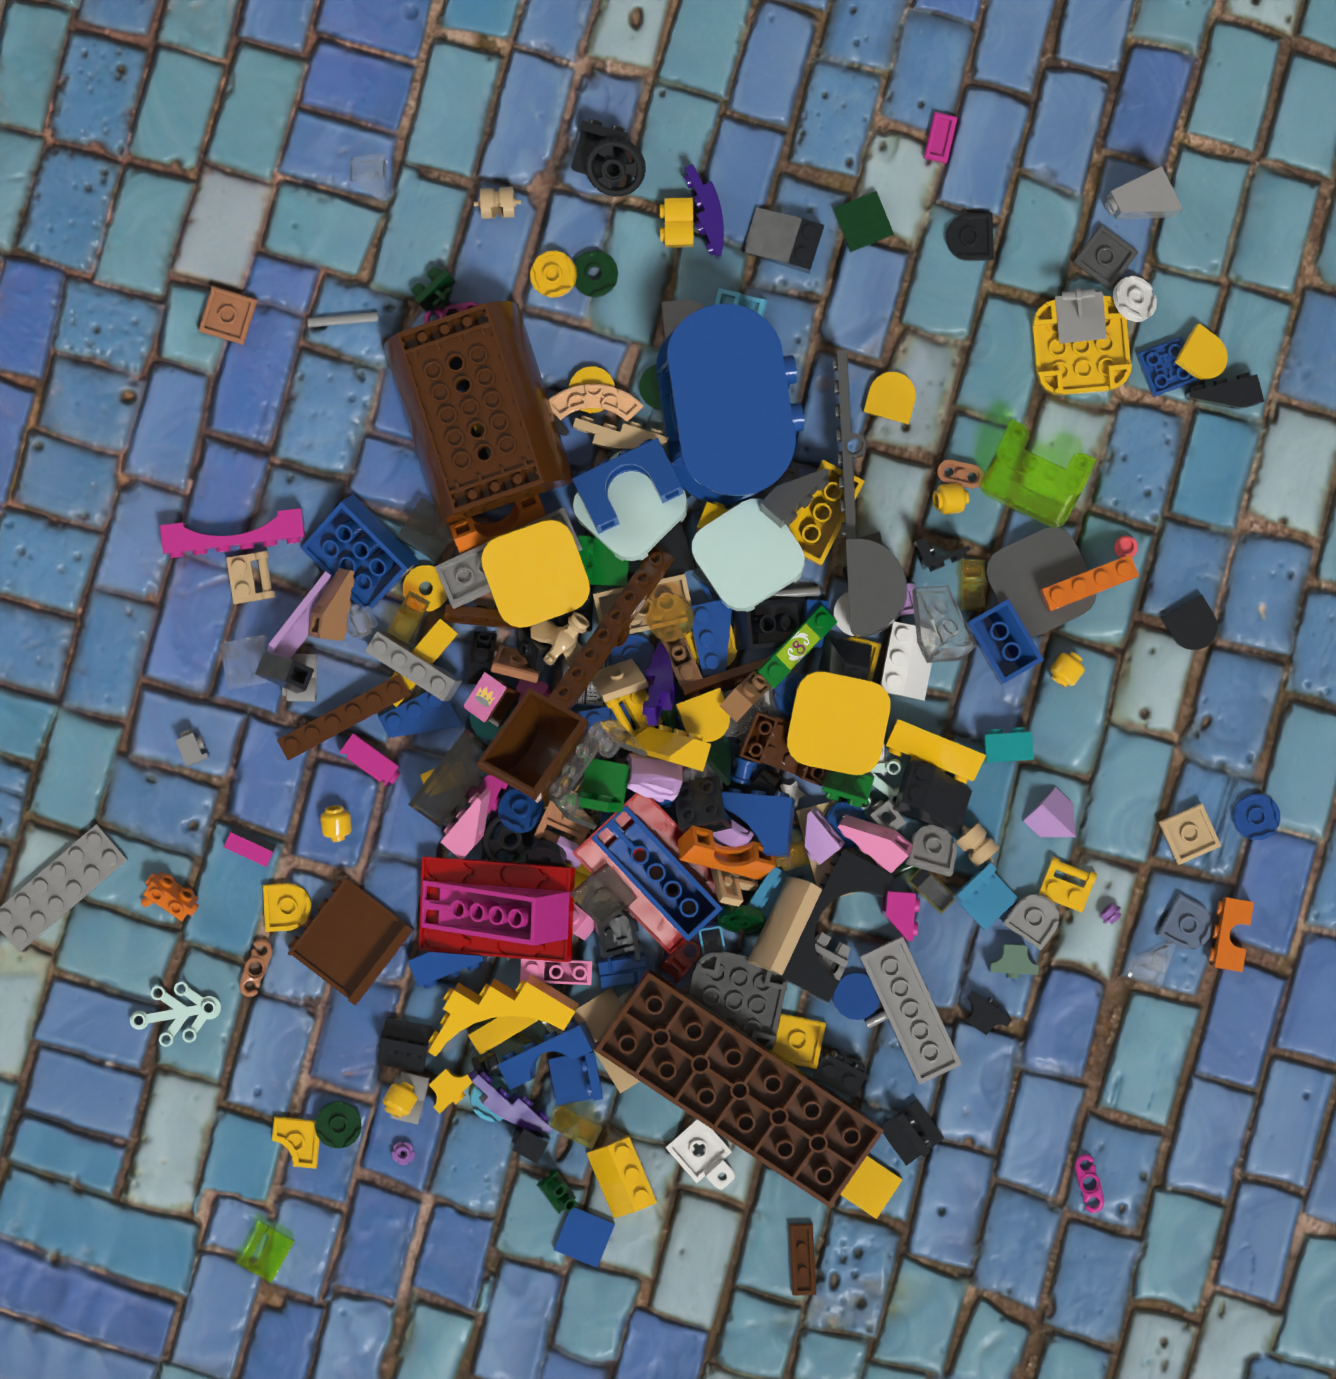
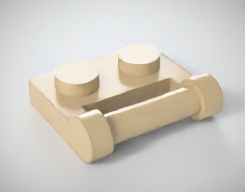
M268 551L226 558L234 605L276 598L275 591H272L267 561L269 558ZM258 560L263 590L261 593H256L252 561Z

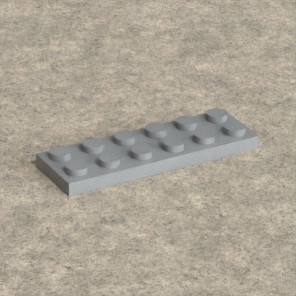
M564 507L524 525L527 526L546 518L559 520L571 530L578 551L583 550ZM487 543L435 566L453 609L491 592L481 560L483 548Z
M96 824L0 907V931L19 953L22 952L128 860L127 857L102 828Z
M903 936L860 955L863 966L918 1084L920 1085L962 1065Z

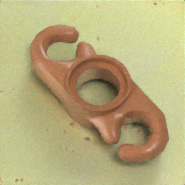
M264 939L254 942V946L259 947L263 945L266 947L267 952L264 955H260L256 949L251 951V957L245 964L239 983L240 992L247 997L257 995L258 991L257 989L252 991L246 990L245 984L251 981L256 988L260 987L261 979L267 972L273 953L271 944ZM254 961L261 963L263 967L259 975H254L249 970L250 964Z

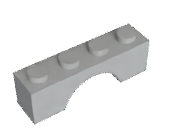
M377 631L365 651L442 701H451L462 682L461 679L444 668L422 659L410 651L403 642L385 631Z

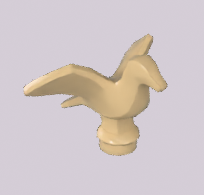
M573 612L572 616L568 619V624L563 627H557L550 620L532 625L530 627L531 638L540 643L552 645L550 651L543 658L546 664L553 665L557 658L564 654L566 663L570 667L583 646L578 644V634L586 632L590 624L583 615Z

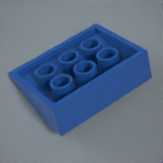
M354 494L341 501L301 546V549L324 572L326 571L331 575V579L338 568L354 571L355 581L350 598L365 614H368L419 562Z

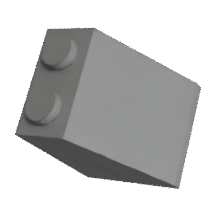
M1162 166L1110 191L1105 198L1107 202L1104 203L1109 215H1114L1115 219L1173 218L1183 209Z

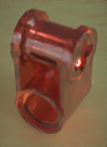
M686 940L662 963L659 969H664L674 978L673 982L677 984L700 956V944L696 940ZM688 944L694 945L697 949V954L693 957H688L684 953V947Z

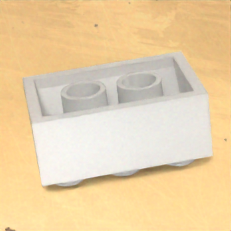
M894 622L891 625L880 685L888 694L925 701L938 631Z

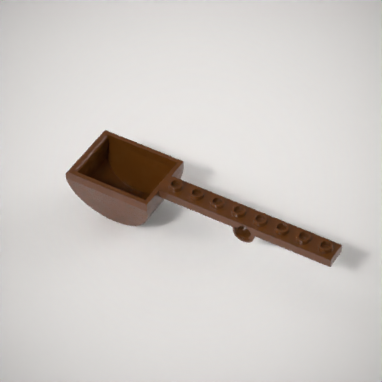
M656 547L650 550L649 556L643 560L549 698L531 688L527 690L479 759L477 767L482 772L496 777L526 794L537 803L549 795L570 767L588 731L589 723L587 719L571 711L614 647H621L628 639L630 633L629 625L674 562L672 555Z

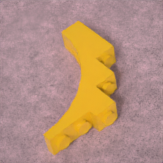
M531 974L527 981L521 980L515 991L496 979L493 980L491 985L486 983L479 995L458 983L455 989L450 987L443 998L447 1002L443 1008L447 1012L440 1022L443 1027L440 1032L435 1030L428 1042L432 1046L428 1052L437 1056L444 1045L457 1033L474 1023L495 1017H529L547 1022L564 1031L577 1010L579 1003Z

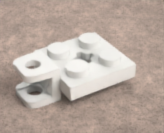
M699 1120L692 1123L665 1147L696 1183L706 1176L716 1188L722 1190L735 1178L733 1169L724 1160L732 1153V1150L714 1130ZM695 1143L698 1145L704 1144V1155H695L693 1153L695 1150L693 1145ZM723 1172L727 1175V1178L720 1180L718 1174Z

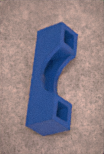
M577 1021L568 1024L565 1031L559 1034L553 1031L543 1036L545 1041L537 1044L536 1041H532L523 1046L524 1051L516 1054L514 1050L502 1056L503 1061L497 1065L509 1089L516 1088L536 1076L537 1060L545 1052H560L570 1060H574L593 1051L596 1042L586 1022L578 1024Z

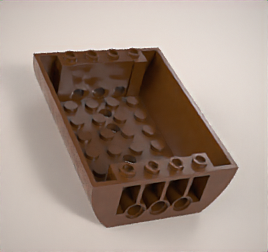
M511 301L486 302L396 333L385 343L384 349L441 527L573 483L572 470L517 303ZM456 357L461 358L463 362L462 367L458 370H453L450 366L452 359ZM461 380H468L470 383V387L466 392H459L457 386ZM482 425L484 427V433L481 437H474L472 435V428L474 426ZM484 447L491 449V456L487 460H481L479 457V451Z

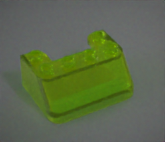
M1011 419L1003 431L980 481V490L987 497L1054 528L1061 527L1068 520L1097 459L1084 453H1077L1071 458L1066 469L1024 449L1029 438L1028 429L1025 425Z

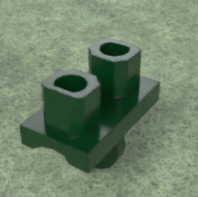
M433 267L427 274L432 282L427 287L417 283L411 289L416 297V302L426 312L433 305L437 308L442 302L448 306L451 302L447 297L453 292L450 288L456 283L445 269L442 271L437 267Z
M555 1169L550 1171L548 1177L543 1178L542 1181L536 1184L558 1214L563 1210L568 1213L577 1205L575 1195Z

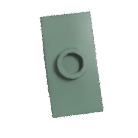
M1002 943L1000 957L995 961L989 962L990 972L1006 973L1007 978H1020L1021 974L1038 975L1039 965L1033 964L1029 960L1027 945Z

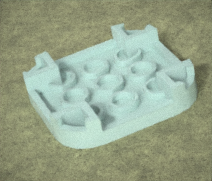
M620 450L619 452L614 454L609 460L618 457V455L624 450ZM635 471L624 472L613 479L608 489V499L618 517L619 525L598 534L578 492L573 502L574 513L581 526L589 530L621 561H635L639 559L642 561L649 556L648 552L679 521L682 522L684 520L688 506L685 492L662 504L651 480L644 474Z
M748 499L741 502L702 527L695 534L692 541V554L696 564H698L722 600V603L728 609L746 612L755 609L756 605L792 582L796 583L801 578L805 568V555L800 544L786 524L780 528L760 511L762 499Z

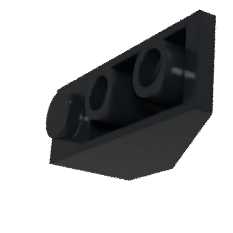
M1250 372L1236 375L1237 380L1228 382L1227 378L1214 381V386L1205 388L1204 384L1190 388L1191 392L1186 394L1187 400L1236 410L1265 402L1258 375L1251 376Z

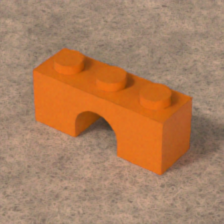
M1222 897V901H1218L1216 915H1219L1218 925H1214L1212 938L1216 939L1214 948L1211 947L1209 952V962H1212V967L1243 972L1246 949L1232 944L1230 931L1238 924L1251 925L1254 902Z

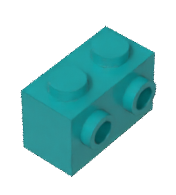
M1026 727L1012 728V733H1003L1002 729L988 730L987 735H983L984 754L986 755L985 763L1034 760L1032 732H1026Z

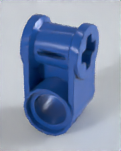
M736 753L730 772V779L741 784L751 785L758 763L743 758Z

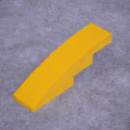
M439 619L412 652L434 664L458 633L443 620ZM395 671L390 678L398 675L399 673ZM404 677L408 687L412 691V689L417 684ZM404 699L394 703L393 705L395 707H398Z
M518 1016L496 1017L468 1036L478 1053L482 1055L538 1020Z

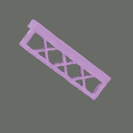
M324 572L271 640L267 650L269 653L291 659L308 638L311 612L331 581L329 573Z

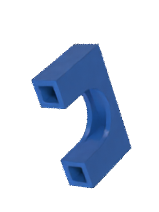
M658 438L654 440L647 439L639 447L633 450H624L618 457L612 460H603L597 464V467L591 470H582L576 474V477L572 478L574 486L598 534L620 524L608 499V489L613 479L624 472L635 471L647 476L651 480L662 504L684 494L682 485Z

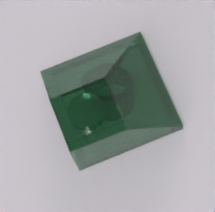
M723 735L715 741L707 742L711 744L706 765L715 775L720 777V781L725 786H728L731 783V749L728 746L731 742Z

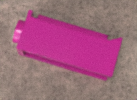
M356 734L351 735L339 752L340 754H347V759L379 782L384 780L385 783L383 785L385 786L389 782L393 785L401 774L398 771L401 766Z

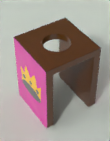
M484 672L464 704V708L483 722L487 723L490 721L495 726L500 727L521 692L501 678Z

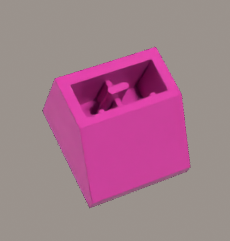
M887 890L883 897L882 914L904 939L913 941V936H917L918 922L914 921L915 912H919L920 898H917L916 893Z

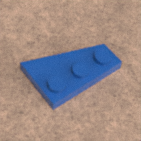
M722 600L686 607L701 675L707 676L726 671L732 609H728L722 603Z
M428 691L378 717L389 738L463 726L451 702L442 701Z

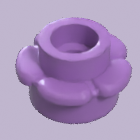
M1113 902L1108 904L1099 915L1103 919V923L1106 924L1109 921L1113 924L1121 916L1119 912L1121 907L1116 906Z
M408 1142L396 1143L393 1147L394 1151L391 1153L393 1160L397 1161L400 1165H407L415 1157L413 1146Z

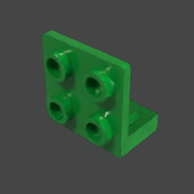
M578 535V540L583 549L579 551L589 579V585L626 586L629 578V561H621L616 558L615 554L597 538Z
M587 758L582 791H578V795H568L567 804L603 812H623L629 765Z
M829 770L821 791L825 792L824 797L838 801L839 797L848 799L847 804L861 808L862 804L867 805L874 777L864 774L851 775Z

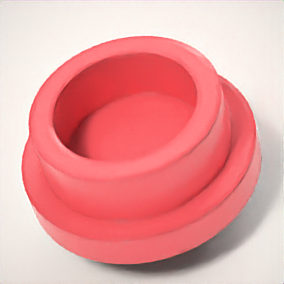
M1121 536L1114 544V551L1120 558L1130 554L1133 557L1138 551V544L1131 536Z

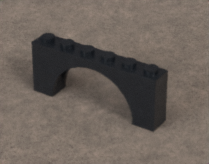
M845 849L841 850L840 853L836 852L830 862V865L833 867L829 874H824L819 883L822 891L783 975H776L826 1003H829L840 981L825 970L816 953L814 938L819 917L832 901L848 893L863 892L880 898L884 897L894 878V875Z

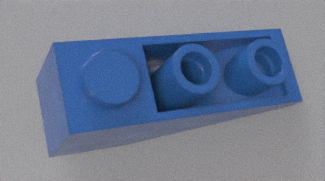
M429 951L408 960L417 986L424 985V988L427 989L437 985V979L446 976V979L449 980L459 976V970L468 968L469 971L481 967V961H484L485 957L483 955Z

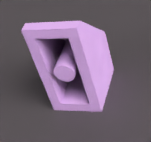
M815 806L807 814L804 847L807 849L808 857L814 862L817 861L820 865L841 849L845 842Z

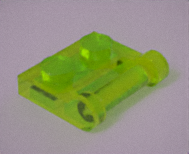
M258 1220L252 1237L243 1253L238 1255L235 1262L272 1283L295 1240L272 1228L267 1223ZM265 1233L270 1238L254 1264L250 1261V1258Z

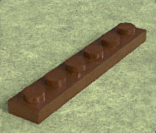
M398 674L279 738L277 742L287 760H290L411 695L412 692L404 677Z

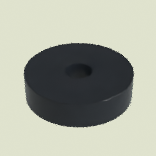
M539 840L532 843L528 852V859L532 864L564 866L567 855L558 844L547 840Z

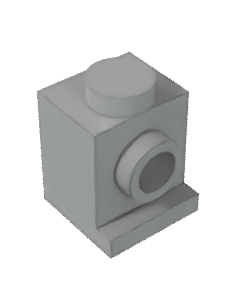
M193 729L180 733L181 738L175 740L186 766H191L211 758L209 753L204 754L203 750L206 749L205 743L201 736L197 737Z
M881 799L871 807L873 812L869 815L877 825L897 830L906 823L898 811L893 810L894 806L889 800L884 803ZM888 812L890 819L883 821L881 818L882 813Z

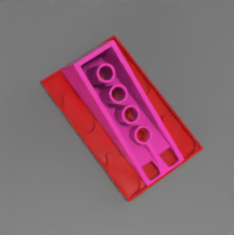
M438 856L422 857L418 950L571 962L575 867Z

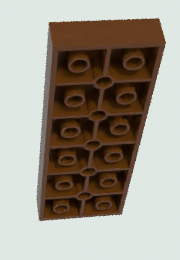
M649 968L646 969L594 1045V1051L829 1208L832 1207L884 1132L882 1124Z

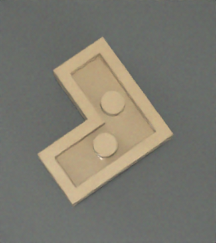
M711 868L718 902L739 907L743 902L741 889L755 892L759 887L757 879Z

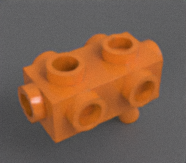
M161 871L157 875L152 873L145 883L148 888L143 894L146 897L141 899L143 907L156 903V905L169 912L181 922L187 915L192 917L199 907V904L196 903L199 898L194 894L193 890L178 884L170 874H164Z

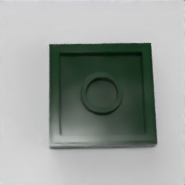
M877 191L833 208L850 253L894 236Z

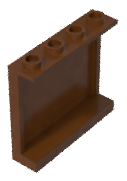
M345 878L344 881L339 879L333 886L331 891L334 894L329 900L324 898L317 907V910L320 911L314 919L310 917L302 928L305 931L299 938L296 935L290 942L288 947L291 950L288 952V955L295 957L347 997L349 1002L357 1005L414 929L350 879Z

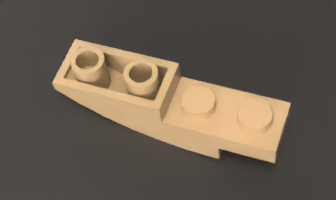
M581 416V419L575 418L573 429L594 436L592 445L605 449L619 451L635 449L643 441L656 438L659 439L663 446L667 444L668 437L664 436L665 432L653 428L649 432L642 429L643 425L629 421V424L623 423L621 432L616 431L617 427L611 424L604 423L603 426L594 424L595 420L586 416Z

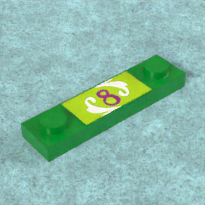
M819 605L756 672L766 679L767 683L772 686L771 689H775L838 621L822 605Z

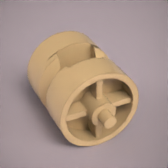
M500 187L498 191H495L494 188H480V199H478V202H474V206H479V209H481L482 219H495L496 215H500L501 218H515L516 204H521V199L516 200L513 187Z
M979 822L971 828H966L963 825L961 827L963 830L962 835L955 841L963 851L970 852L968 857L976 867L987 861L993 863V854L1000 847L992 838H986L987 832Z

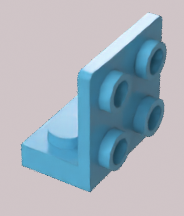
M992 863L985 864L952 896L983 930H987L1018 900V897L994 873L997 869Z
M775 866L764 877L747 905L759 909L768 918L786 877L791 876Z

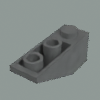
M825 468L776 486L761 502L760 511L780 528L786 523L790 525L798 515L796 512L801 507L806 508L812 502L814 493L817 490L821 492L828 485L830 471Z

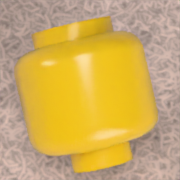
M960 483L941 484L933 492L934 508L944 515L961 513L964 511L966 504L969 503V493L967 490H964Z
M1072 651L1070 654L1060 653L1050 667L1051 678L1065 688L1067 685L1074 686L1085 672V667L1081 664L1083 659Z
M334 805L326 807L325 811L320 815L322 834L327 838H331V841H343L345 836L352 832L350 812L344 809L343 806Z
M404 1081L401 1084H391L382 1100L385 1106L384 1110L397 1118L408 1116L418 1100L417 1095L413 1092L414 1087Z

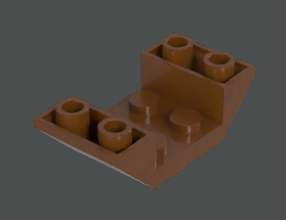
M756 711L739 756L760 764L761 762L795 774L803 780L822 786L829 770L801 764L789 753L786 745V736L790 721Z

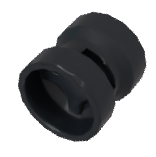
M495 1051L487 1053L482 1058L479 1056L472 1058L473 1068L479 1073L484 1071L488 1075L492 1074L494 1076L501 1074L497 1065L499 1062Z

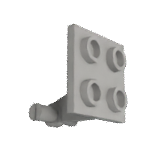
M1076 288V291L1062 292V296H1055L1059 344L1107 339L1102 292H1095V288L1087 290Z

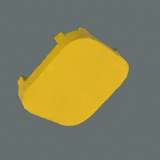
M1103 296L1107 339L1059 344L1056 301L1046 302L1037 310L1032 322L1035 367L1038 382L1045 391L1054 395L1106 392L1119 388L1127 381L1132 369L1127 319L1119 313L1111 296Z
M546 518L502 535H496L489 539L483 548L481 560L485 576L501 617L511 626L522 628L535 625L574 611L581 607L588 599L590 591L589 579L573 534L569 527L559 520Z
M815 671L807 674L799 681L796 688L788 734L786 736V745L790 755L801 764L851 775H862L870 772L880 759L890 714V698L887 691L878 683L825 671Z

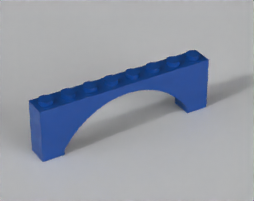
M627 785L624 804L636 794V792L628 789ZM728 789V792H722L724 809L734 813L750 826L763 845V853L766 856L790 857L795 800L789 797L788 793L776 792L775 796H767L766 792L753 790L751 794H743L740 789ZM666 799L664 802L654 800L662 809L676 805L675 799L673 801ZM601 811L600 826L615 812Z

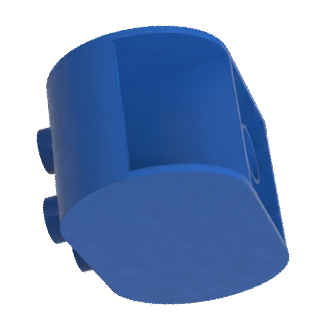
M716 304L693 312L665 339L656 359V372L666 437H668L669 459L682 488L690 495L710 503H737L755 496L775 483L786 471L792 460L796 445L795 436L797 431L804 430V414L801 403H790L788 391L790 384L797 383L796 362L793 355L783 356L781 341L770 323L749 308L735 304Z

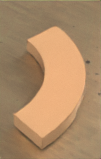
M585 384L567 388L549 399L553 414L560 421L573 412L597 408L610 411L621 417L625 422H628L644 407L630 394L601 384Z

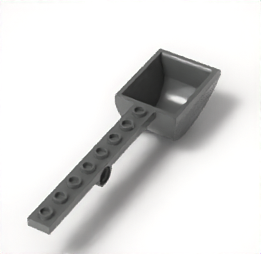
M837 350V357H833V370L838 371V380H834L835 395H839L840 404H835L836 418L841 420V428H837V442H842V451H838V465L843 466V475H839V487L844 489L845 499H840L841 513H845L846 522L841 523L842 537H847L846 554L850 630L856 637H867L886 630L898 619L907 600L908 586L905 572L891 551L874 541L857 539L853 459L862 457L866 452L867 445L860 434L852 433L848 353L847 350ZM851 440L860 441L861 448L857 452L848 450V443Z

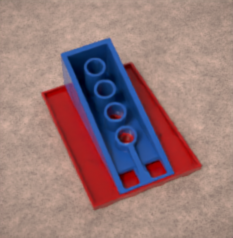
M636 793L624 804L623 812H615L572 854L671 955L683 942L689 941L723 909L724 903L718 902L711 868L680 860L678 839L683 833L679 830V826L653 798H646ZM672 884L677 887L675 893L668 891V887Z

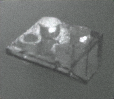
M266 635L242 638L220 644L228 690L272 683L255 675L263 653H269L267 651L268 641Z

